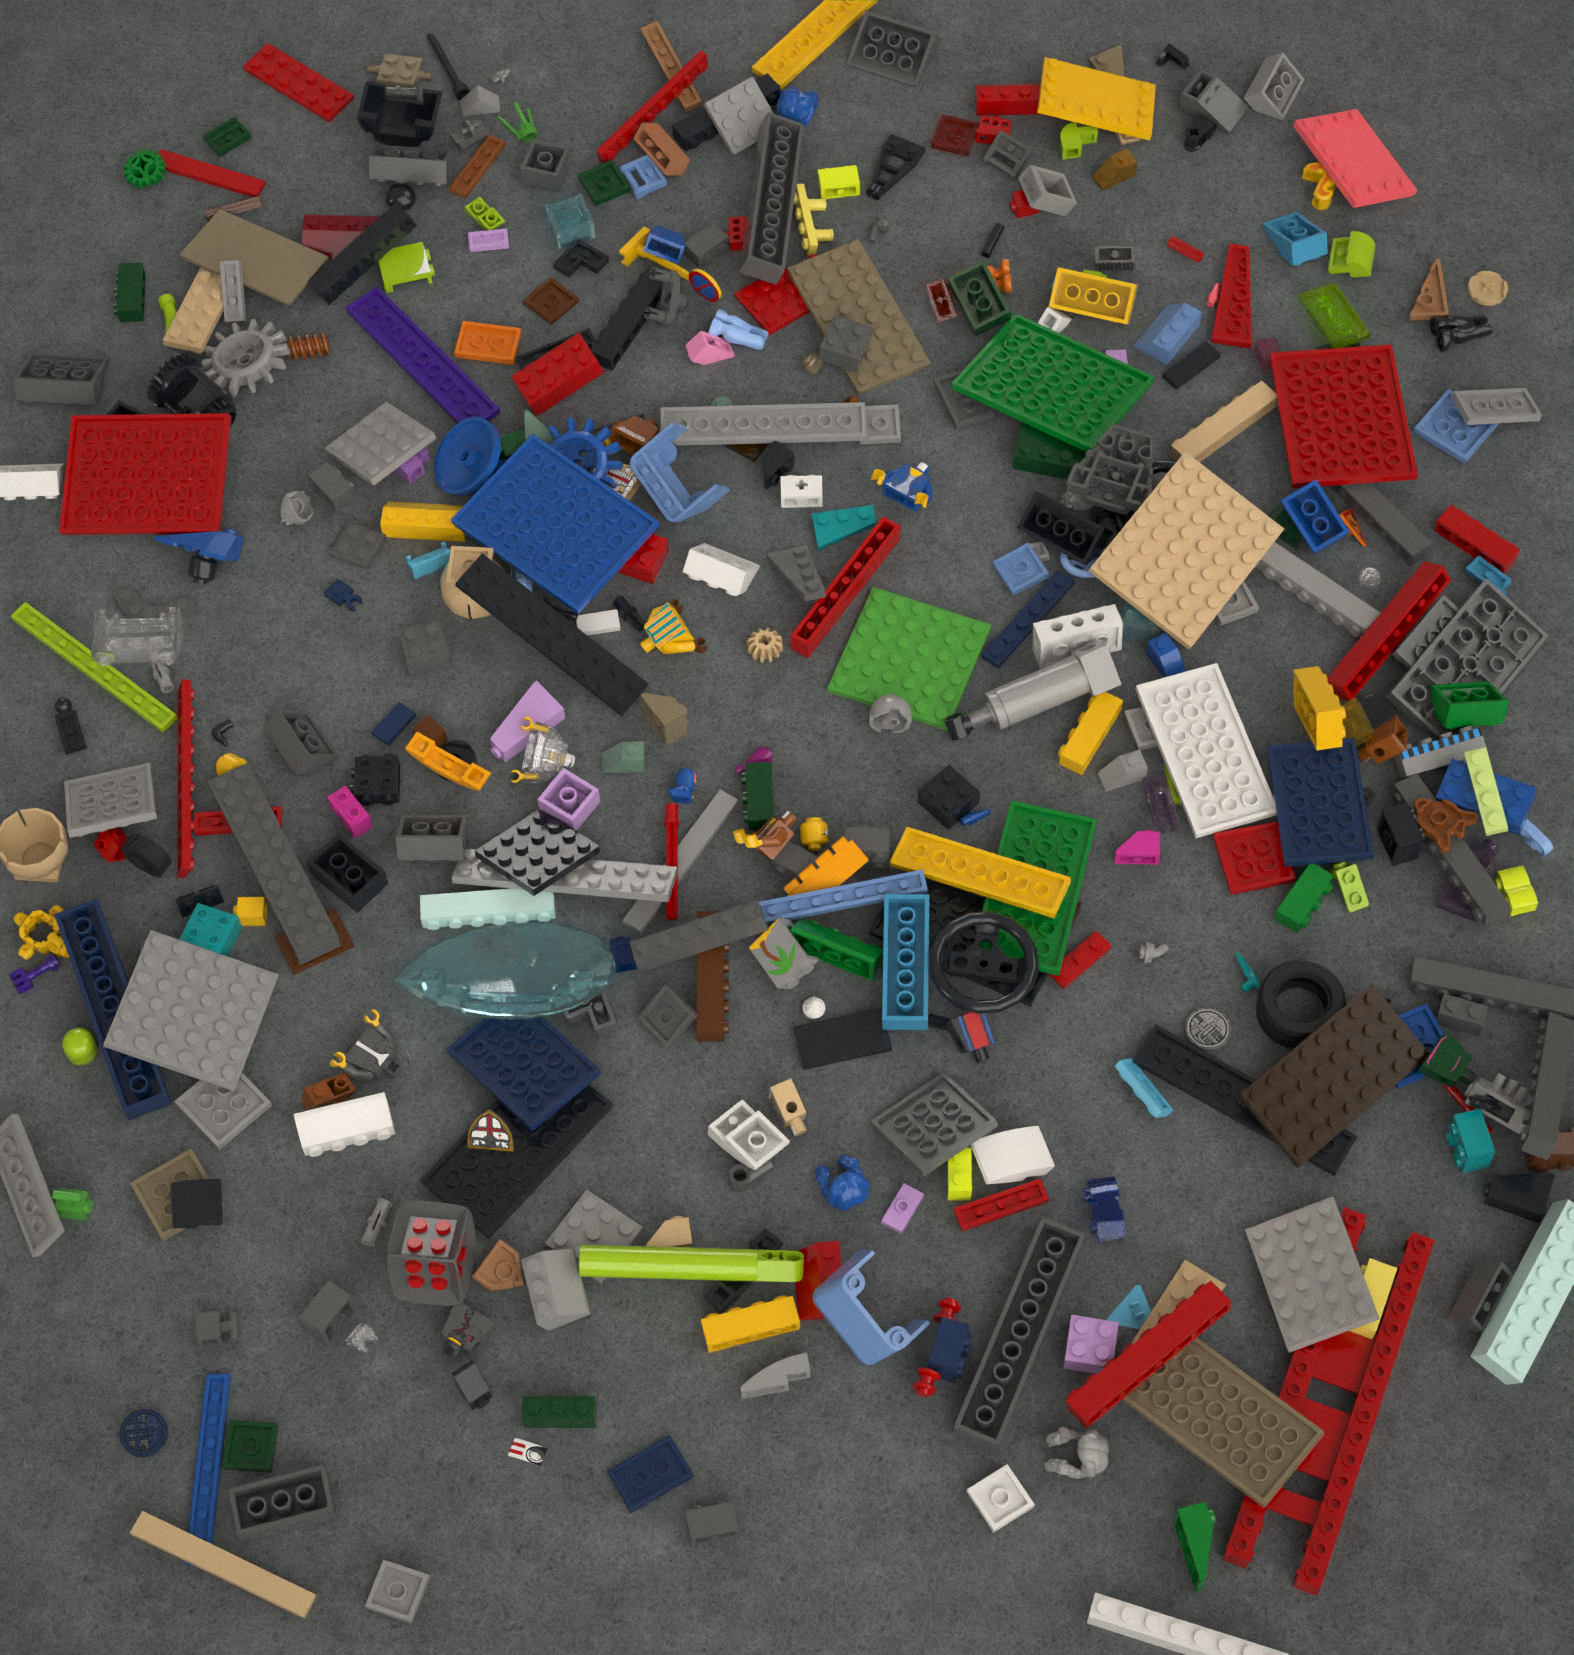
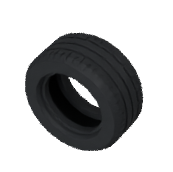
M1306 960L1288 961L1273 968L1263 980L1256 1002L1257 1019L1264 1033L1272 1041L1285 1046V1048L1293 1049L1346 1005L1345 992L1338 978L1330 970L1322 967V965ZM1287 989H1307L1319 997L1323 1003L1325 1013L1313 1022L1301 1023L1293 1021L1286 1017L1279 1009L1276 998Z

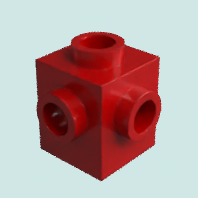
M116 827L99 832L93 846L108 863L123 861L126 857L123 855L121 847L128 838L123 830Z

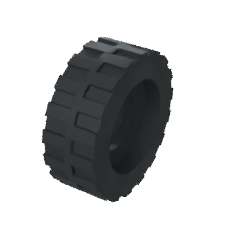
M138 833L131 834L121 847L123 855L133 865L153 877H161L171 864V858L168 853L144 835Z

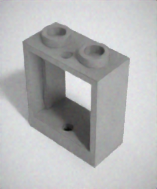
M1029 165L1018 177L1031 208L1065 216L1077 204L1063 173ZM1045 187L1051 188L1054 194L1048 193Z

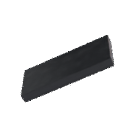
M882 1008L793 1027L803 1070L892 1051L888 1031L883 1030Z

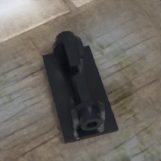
M211 884L209 887L198 890L199 893L195 894L193 892L185 896H179L176 903L182 918L191 915L197 903L209 907L224 903L218 885L213 886Z

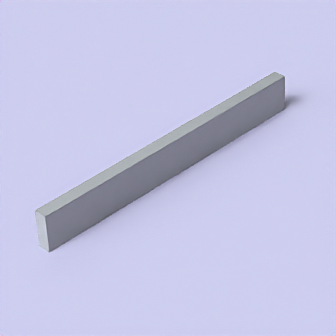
M719 790L678 845V884L736 807L738 799ZM637 900L622 920V923L642 934L665 902Z

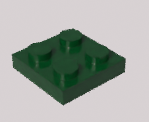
M613 160L578 174L579 181L595 206L631 192L628 182Z
M230 1420L222 1465L223 1469L272 1473L279 1428L278 1423Z

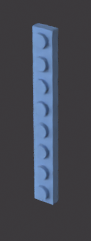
M922 869L761 901L759 903L764 912L766 923L769 925L773 924L778 918L794 920L884 902V894L928 893Z

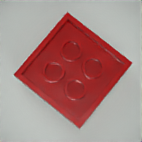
M786 268L777 285L758 279L734 293L738 302L760 327L769 333L768 336L810 312L787 273Z
M1278 822L1213 834L1214 844L1230 895L1295 882L1292 866L1284 867Z

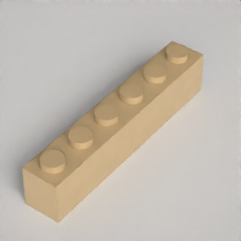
M1263 381L1256 385H1251L1241 396H1236L1230 404L1219 408L1212 417L1205 418L1198 427L1191 428L1184 437L1176 439L1171 445L1170 457L1174 461H1178L1186 451L1198 462H1201L1277 406L1276 393Z

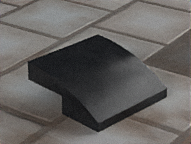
M196 1179L171 1184L172 1228L196 1229L197 1225L221 1226L223 1223L221 1179Z

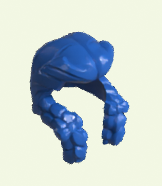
M791 86L787 90H781L777 103L778 115L807 126L813 117L814 108H818L817 92L811 91L807 93Z
M847 1154L839 1156L837 1163L850 1171L837 1175L830 1188L829 1178L831 1174L829 1168L823 1165L816 1168V1179L820 1185L823 1197L830 1206L844 1211L866 1201L869 1194L868 1188L870 1187L869 1181L864 1177L863 1171L859 1166L858 1159L856 1157L851 1158Z

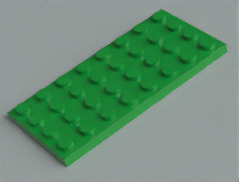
M1011 800L997 855L1071 878V883L1055 918L988 897L985 899L982 912L991 911L1010 917L1026 929L1037 948L1039 971L1059 976L1097 819ZM999 928L997 946L1006 957L1017 959L1024 957V952L1018 941L1005 930ZM984 942L980 944L982 950L987 951L992 948L990 943Z

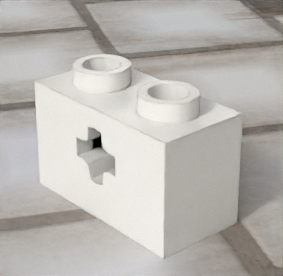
M822 475L781 476V508L823 507Z

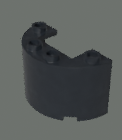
M366 81L357 114L358 122L366 133L370 132L375 136V140L383 144L404 147L420 146L421 142L428 141L433 135L442 99V91L423 89L422 102L387 97L385 83Z

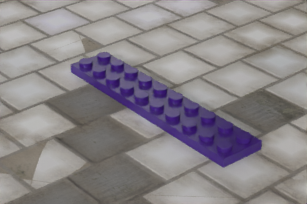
M378 286L345 307L346 312L456 423L470 417H481L490 421L500 414V408Z

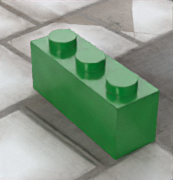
M1309 864L1277 909L1274 920L1296 933L1299 932L1301 927L1305 929L1311 920L1310 914L1312 911L1317 912L1321 907L1323 895L1328 896L1332 891L1334 875L1316 864Z

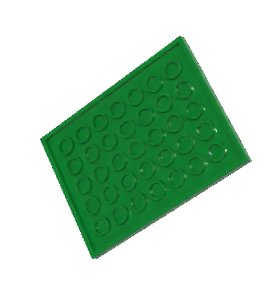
M1015 313L952 382L951 389L1087 452L1097 445V441L1113 424L1118 425L1151 387L1155 377Z

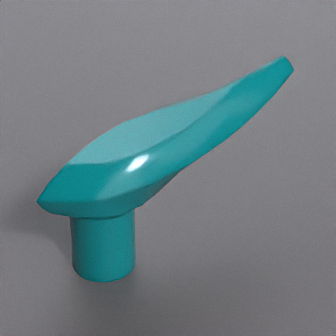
M1235 952L1237 960L1247 978V981L1240 986L1241 989L1247 993L1253 987L1259 988L1260 981L1245 959L1238 952Z

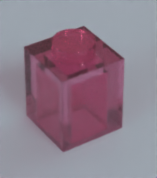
M1275 337L1262 338L1255 342L1253 353L1261 371L1271 369L1270 353L1281 352Z

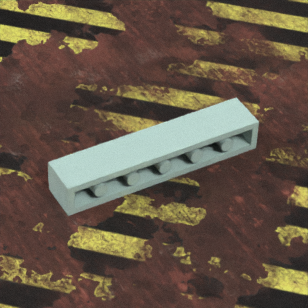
M499 889L420 895L421 922L423 928L429 930H437L445 926L450 928H460L462 925L480 927L486 923L504 925L506 922L513 921L520 924L527 923L529 920L547 922L556 918L554 892L541 891L533 896L523 889Z

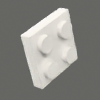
M1008 1464L967 1489V1494L993 1533L1031 1510L1035 1505Z

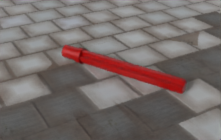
M669 803L665 805L664 827L666 828V866L677 867L678 873V805ZM678 874L669 901L666 902L667 921H676L678 919Z

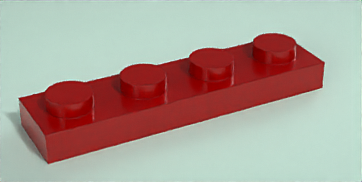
M271 807L283 829L282 807ZM221 811L194 813L195 836L232 833Z
M1037 1179L955 1207L953 1212L961 1232L1048 1203L1049 1197L1041 1179Z

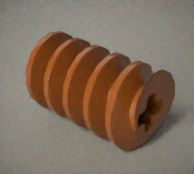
M321 331L320 337L313 332L311 339L307 333H305L303 340L299 334H297L296 341L293 340L291 335L289 336L287 345L290 350V361H292L293 355L296 360H300L301 354L304 359H308L309 353L312 358H316L317 352L320 357H324L325 351L328 356H331L328 336L323 331Z

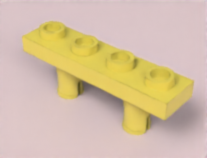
M796 184L794 204L796 206L795 218L799 219L798 231L803 237L802 249L806 250L808 258L810 254H816L818 242H832L834 233L833 229H815L810 211H825L826 199H809L806 195L804 184Z

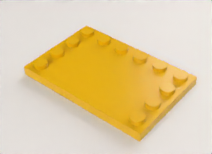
M1045 57L1042 65L1037 113L1150 141L1156 85Z

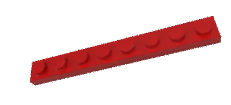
M699 51L596 150L598 160L602 164L613 160L619 151L628 146L641 123L653 122L655 117L668 107L669 103L679 97L687 86H690L701 73L706 71L708 67L707 54Z

